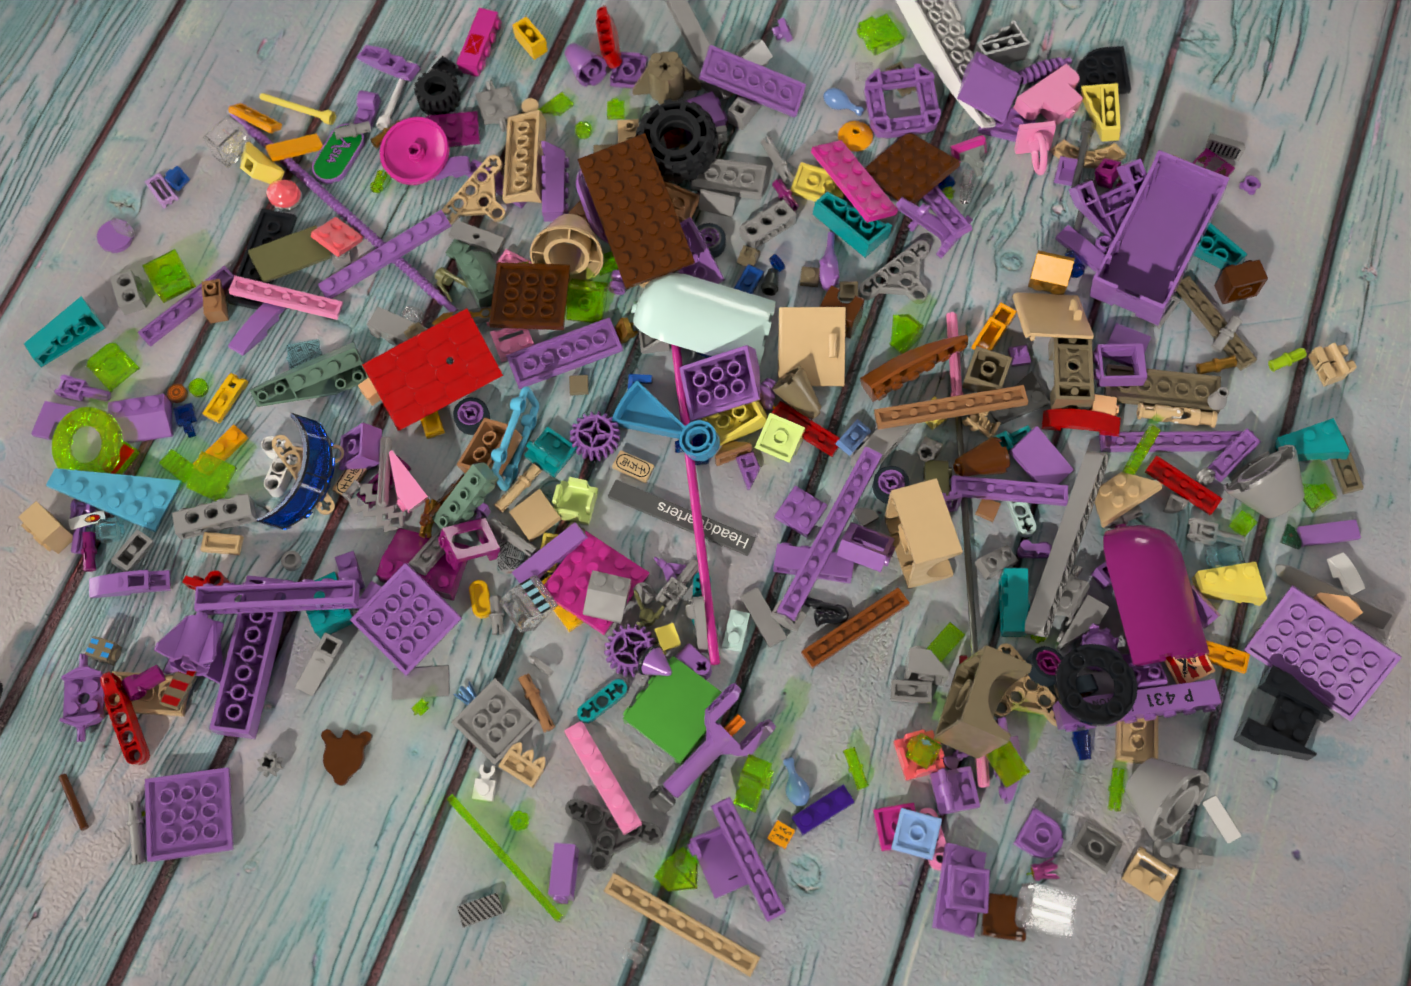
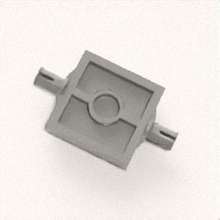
M490 80V84L487 81L488 90L475 93L484 124H499L501 131L504 132L505 128L506 132L508 117L518 115L510 88L507 86L495 89L493 81Z
M1075 565L1069 575L1056 615H1063L1072 619L1090 588L1089 582L1078 579L1080 572L1083 570L1080 566Z

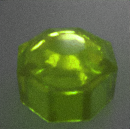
M580 121L575 125V134L580 139H587L592 135L591 124L587 121Z

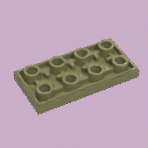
M316 225L248 250V254L263 283L331 258L329 250L311 238V232L317 229Z

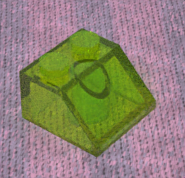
M571 279L568 284L566 320L589 323L603 320L607 302L608 283Z

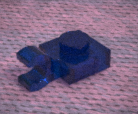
M188 403L173 408L177 425L179 427L183 426L185 434H188V438L196 436L192 424L197 422L194 405Z

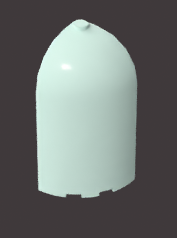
M669 273L655 278L645 285L638 303H633L631 313H634V325L641 332L652 338L709 356H715L748 345L756 350L760 365L766 341L763 339L764 335H769L776 301L690 275Z

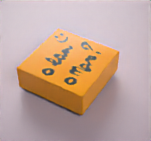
M777 820L767 839L786 849L795 830Z

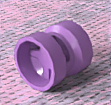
M619 270L612 271V281L609 282L608 290L616 295L625 294L626 288Z

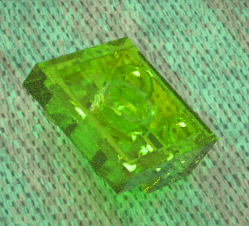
M887 13L876 19L871 16L858 23L857 35L864 40L867 49L874 56L904 42V36Z

